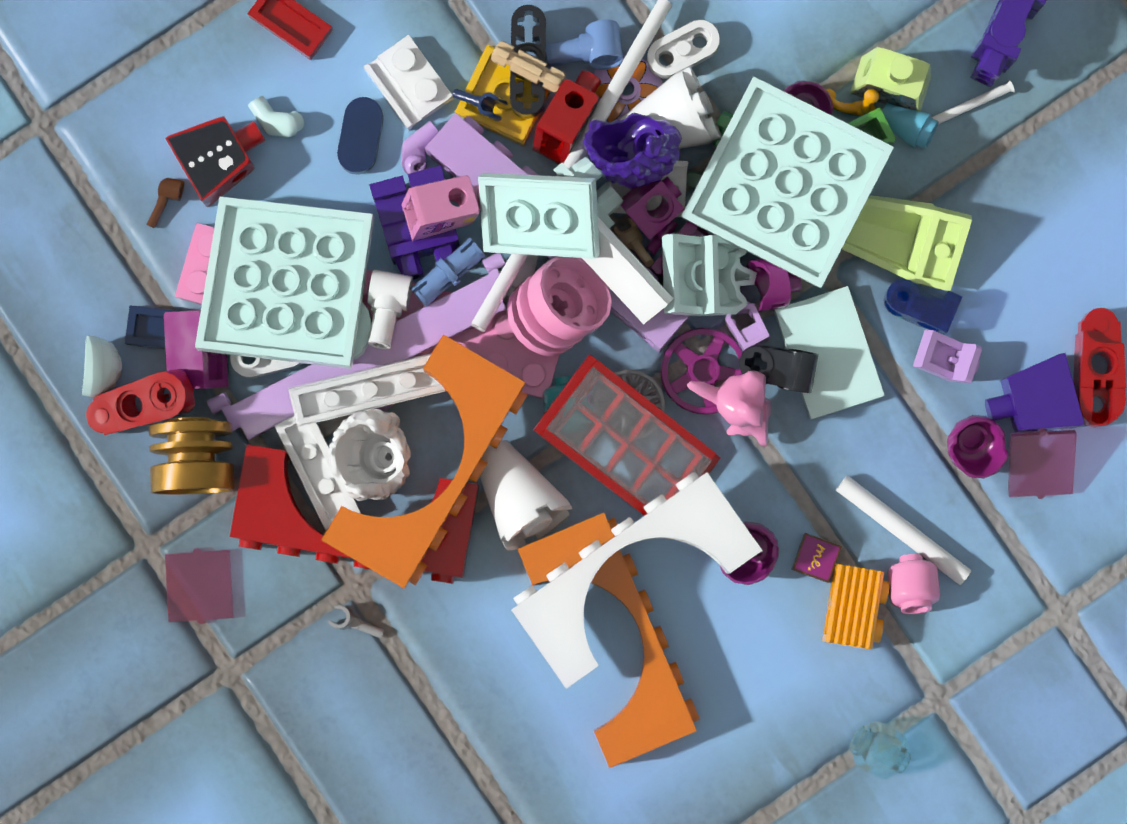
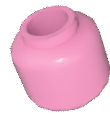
M920 554L901 556L899 558L900 562L891 566L887 572L891 603L901 608V612L904 614H921L931 611L932 605L938 602L941 596L937 566L930 561L923 560V556Z

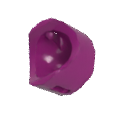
M762 258L748 261L746 268L757 272L754 284L762 300L758 312L787 307L790 304L791 293L801 290V278Z

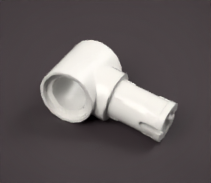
M373 270L368 292V304H371L370 310L374 312L368 339L369 346L383 350L390 349L396 318L401 316L402 310L407 311L411 296L410 288L413 283L412 276Z

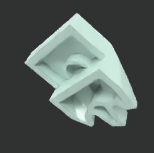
M668 234L662 236L663 288L673 297V300L664 308V314L685 316L736 315L748 305L747 299L740 292V286L754 285L757 272L741 265L740 257L746 254V250L718 235L699 237Z

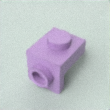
M924 330L913 367L949 382L971 383L979 368L982 347L976 344L959 342L934 330Z

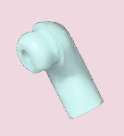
M264 96L256 98L248 105L263 130L271 136L292 137L304 127V118L300 113L296 111L290 113L274 112Z

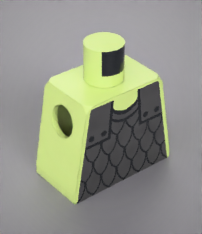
M876 47L861 57L850 94L864 98V94L868 89H875L879 93L878 103L886 105L889 102L895 106L921 111L931 80L930 64L885 48Z

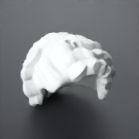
M379 409L356 412L347 419H343L338 429L333 433V442L330 443L328 450L331 456L328 463L333 467V475L340 478L341 483L346 486V492L349 497L358 501L367 500L368 498L384 500L406 483V477L410 475L407 462L411 457V451L406 442L404 432L399 428L400 419L395 413L383 412Z

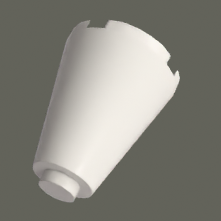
M502 440L497 449L489 446L482 458L488 464L480 479L501 542L506 550H516L527 545L524 540L525 538L536 535L539 540L555 530L569 517L568 510L572 509V506L507 440Z

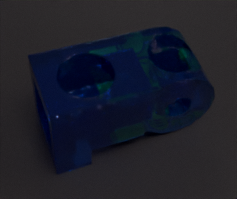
M900 279L890 285L885 292L883 301L885 308L892 315L924 329L934 330L945 335L949 331L963 296L947 291L943 299L920 291L911 280Z

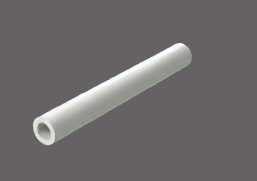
M848 475L837 487L836 491L915 552L922 555L927 561L934 563L941 572L958 585H961L972 571L970 568Z

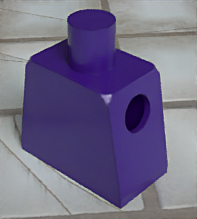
M1066 353L1058 354L1001 380L1004 395L985 399L987 416L994 421L1010 417L1015 433L1072 429L1084 425Z

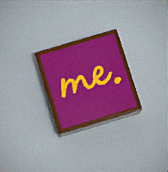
M804 533L791 570L829 583L842 546Z

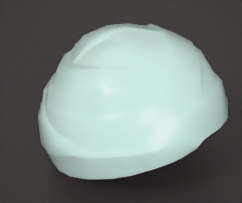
M87 335L85 339L82 395L95 398L116 386V382L122 374V361L118 350L112 343L97 336Z

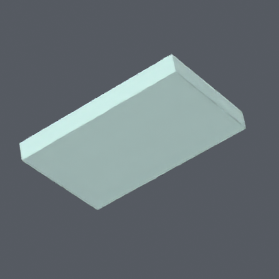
M482 173L478 177L484 252L596 259L600 255L596 178Z
M848 286L774 310L786 348L819 354L812 393L801 392L810 420L885 396Z

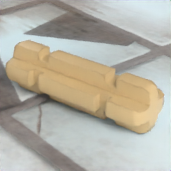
M500 41L496 45L491 60L502 67H505L506 64L511 66L510 71L535 84H538L540 81L543 83V88L553 93L558 91L565 80L566 74L554 66L551 69L547 68L546 62L522 50L514 51L515 47L509 43Z

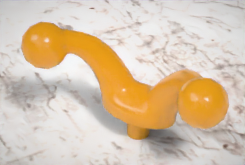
M826 89L831 97L833 108L847 114L863 116L875 110L874 103L879 99L877 90L868 89L864 94V100L843 103L836 100L834 90Z

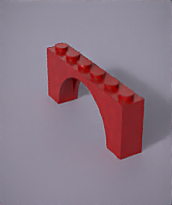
M247 444L229 536L239 539L238 547L262 550L263 543L277 545L278 554L300 557L301 550L316 552L315 560L338 564L339 557L351 558L322 541L321 539L324 535L316 530L299 510L292 495L289 482L288 453L284 450ZM439 478L438 487L431 502L447 489L452 480ZM467 483L462 494L468 497L457 517L451 514L448 515L442 526L448 532L437 551L429 548L421 561L428 565L425 572L432 573L430 579L432 581L454 584L455 577H464L479 493L478 484ZM354 561L353 567L371 570L358 561Z

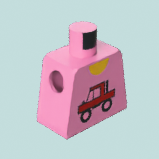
M465 175L409 188L402 202V208L412 241L474 223L480 209L479 185L472 187L469 176ZM450 201H455L460 207L452 205Z

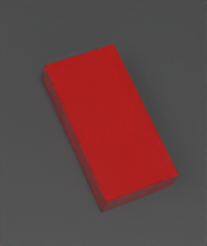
M257 0L247 13L249 18L309 60H312L333 31L331 25L295 0Z

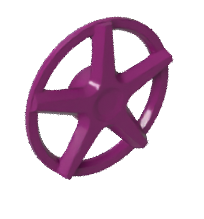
M711 328L692 329L679 335L666 349L661 363L662 384L667 395L682 409L695 414L717 413L716 404L703 398L705 407H697L686 403L676 393L687 389V384L690 381H701L715 386L717 381H726L731 376L742 375L740 369L721 366L717 361L724 341L734 349L740 360L743 351L729 335ZM696 335L714 336L704 354L700 356L681 343ZM674 351L687 365L688 371L670 383L668 363Z

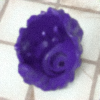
M631 113L624 120L616 119L611 123L603 120L590 121L589 131L585 134L583 145L590 156V161L596 168L602 171L606 180H610L612 184L618 183L619 185L634 189L636 186L642 187L643 185H649L651 182H659L664 175H668L673 170L674 164L678 162L681 156L679 145L682 137L679 130L675 126H671V123L666 120H654L650 115L645 116Z

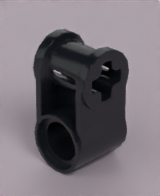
M772 346L751 347L742 353L739 360V368L742 374L753 370L761 372L766 377V384L775 385L790 391L812 393L819 354ZM761 357L762 361L767 362V368L760 370V366L754 365L755 358Z

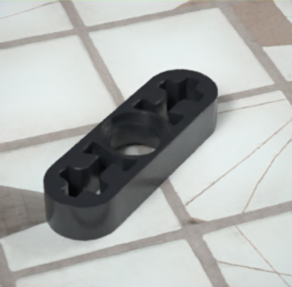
M523 5L517 8L512 15L511 45L515 47L514 51L532 52L545 62V15L537 6ZM526 15L533 16V21L540 23V25L533 26L532 42L540 41V45L530 42L516 45L517 40L525 42L524 26L518 25V22H524ZM510 71V104L513 112L525 119L536 117L542 112L545 104V88L542 87L543 83L535 84L531 82L532 97L539 100L532 102L530 109L523 108V102L516 101L517 98H521L524 95V81L516 83V78L525 81L529 80Z

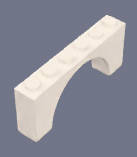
M694 471L676 484L679 492L666 500L664 495L661 494L643 507L647 515L634 523L631 517H628L611 529L615 537L604 545H601L597 539L581 550L579 555L582 560L571 568L564 562L546 575L550 583L537 591L532 585L513 598L517 606L511 609V611L566 689L599 666L592 655L585 635L584 604L587 591L595 574L602 564L615 552L641 540L653 538L673 539L702 550L712 557L726 574H730L762 551L707 472L699 477Z

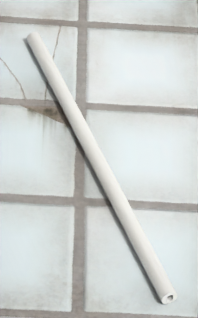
M658 0L574 147L563 163L568 169L587 155L583 140L585 139V134L589 131L590 121L603 120L606 122L670 11L672 4L668 0ZM510 255L471 323L473 327L485 332L528 255Z

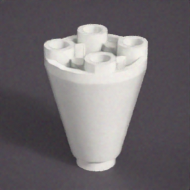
M691 67L674 74L619 119L624 120L631 113H638L645 116L650 115L654 120H666L671 123V126H675L681 134L682 140L679 149L709 144L722 138L716 121L713 117H708V114L713 113L714 110L706 92L699 93L696 90L700 86Z

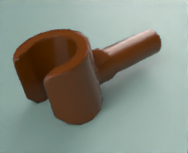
M165 178L160 181L158 186L159 197L147 222L148 226L156 227L167 206L168 199L181 200L185 185L184 181L173 178Z

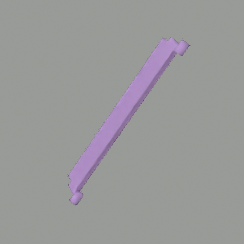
M495 253L482 260L485 269L489 273L488 275L396 321L389 350L377 349L368 345L364 354L353 360L352 369L312 364L233 405L228 395L223 392L207 400L211 412L216 414L223 411L227 421L232 423V431L242 427L247 439L250 440L274 428V425L294 416L288 391L289 387L409 359L437 345L443 334L451 338L472 327L471 323L500 274L498 269L506 264L502 254ZM503 300L494 315L507 309Z

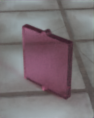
M1041 428L1039 432L1011 433L1008 496H1037L1038 499H1043L1045 495L1073 494L1076 431H1047L1045 428Z
M195 548L191 553L165 554L168 622L197 621L198 624H204L206 620L234 618L230 550L202 552L201 549Z

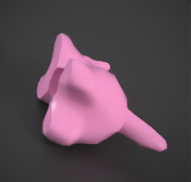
M754 370L748 371L742 375L729 377L719 387L701 381H690L687 384L691 391L716 404L718 412L731 424L726 431L727 435H752L757 439L760 446L766 447L768 445V421L771 415L770 399L765 398L766 377L764 374Z

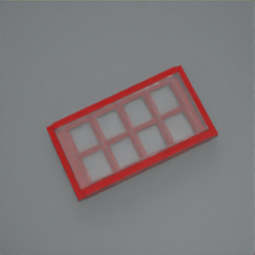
M592 355L587 356L532 429L643 516L647 515L643 507L661 494L668 500L679 492L676 486L678 482L694 471L699 477L706 472L709 474L721 459L713 450Z

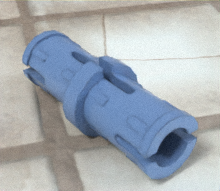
M469 237L444 260L440 258L435 263L436 267L410 289L423 305L427 307L451 285H458L461 282L459 278L486 256Z

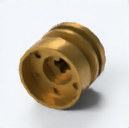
M184 417L150 425L149 436L167 439V442L152 444L149 446V451L154 454L168 456L167 463L150 467L151 493L189 495L233 491V464L215 461V454L233 449V443L215 441V437L232 434V423L216 421L206 417Z

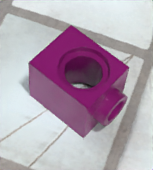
M668 176L659 182H651L649 185H643L642 187L636 186L622 197L623 202L620 204L649 240L685 210L677 200L682 193ZM656 195L662 196L661 203L656 209L646 210L647 202L651 197Z

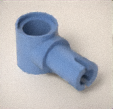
M598 20L588 24L585 28L586 33L579 34V38L546 44L550 67L584 61V64L590 63L592 68L599 70L620 66L624 60L619 24L614 20Z

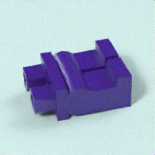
M1047 0L998 1L981 40L972 52L971 58L977 60V63L970 76L971 79L991 87L995 79L997 80L1002 72L1006 73L1020 54L1021 48L1017 46L1025 37L1026 18L1032 20Z
M441 165L408 174L411 187L445 180ZM403 175L369 184L391 260L394 265L397 264L402 275L412 276L413 280L421 278L424 274L420 258L435 255L437 262L440 258L444 260L460 247L456 229L412 241L402 208V202L407 194Z

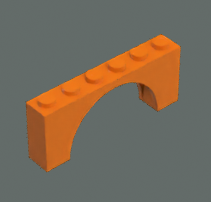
M444 334L423 367V370L448 392L462 419L464 450L454 479L437 499L424 508L406 515L374 517L360 514L341 506L321 539L406 589L409 582L415 586L417 585L428 566L421 562L428 549L431 548L437 551L448 532L442 528L448 515L451 514L457 517L468 498L462 494L469 480L477 483L488 462L482 459L489 446L497 449L508 428L502 425L509 412L517 415L528 394L522 392L525 386L524 381Z
M601 513L518 548L517 550L532 585L549 581L546 575L564 562L569 568L580 562L582 558L579 552L597 539L601 545H604L615 536L611 529L618 525L615 518L607 520L605 513ZM620 550L602 564L591 584L603 588L615 596L632 615L641 635L643 667L637 688L625 707L610 721L594 729L609 768L696 732L694 722L700 720L692 699L689 698L684 701L678 686L684 684V680L676 662L668 664L663 649L668 648L669 645L661 626L653 628L648 613L654 610L645 589L639 592L636 589L632 577L637 576L638 572L629 553L622 556Z

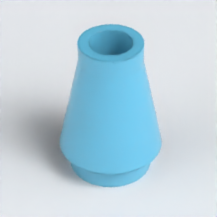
M889 102L882 111L894 134L914 149L917 146L923 149L928 147L939 121L931 118V113L895 106Z

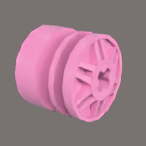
M555 257L515 288L509 296L507 315L509 325L515 336L529 350L542 356H558L571 349L583 337L588 336L603 325L610 315L612 300L607 284L582 258Z

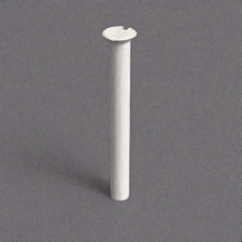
M1008 79L1007 83L931 118L939 121V125L1006 93H1015L1014 86Z

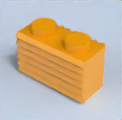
M842 564L835 565L822 642L870 650L873 648V642L880 643L883 632V620L877 619L879 603L886 604L889 594V581L883 580V571Z

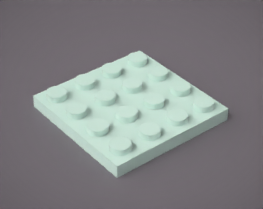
M753 76L681 217L822 288L894 147Z
M219 196L195 348L198 351L352 369L375 219L373 214Z

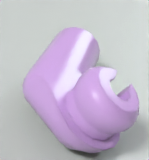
M430 121L409 136L402 144L401 165L406 174L427 168L425 147L439 132Z

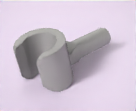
M334 606V608L343 610L346 613V620L340 625L328 620L332 627L342 630L349 628L358 629L381 639L384 629L355 617L354 612L348 607Z

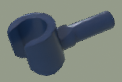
M455 89L452 95L453 98L478 107L481 114L495 121L501 120L502 117L493 113L494 106L499 102L508 105L506 100L493 93L476 96Z

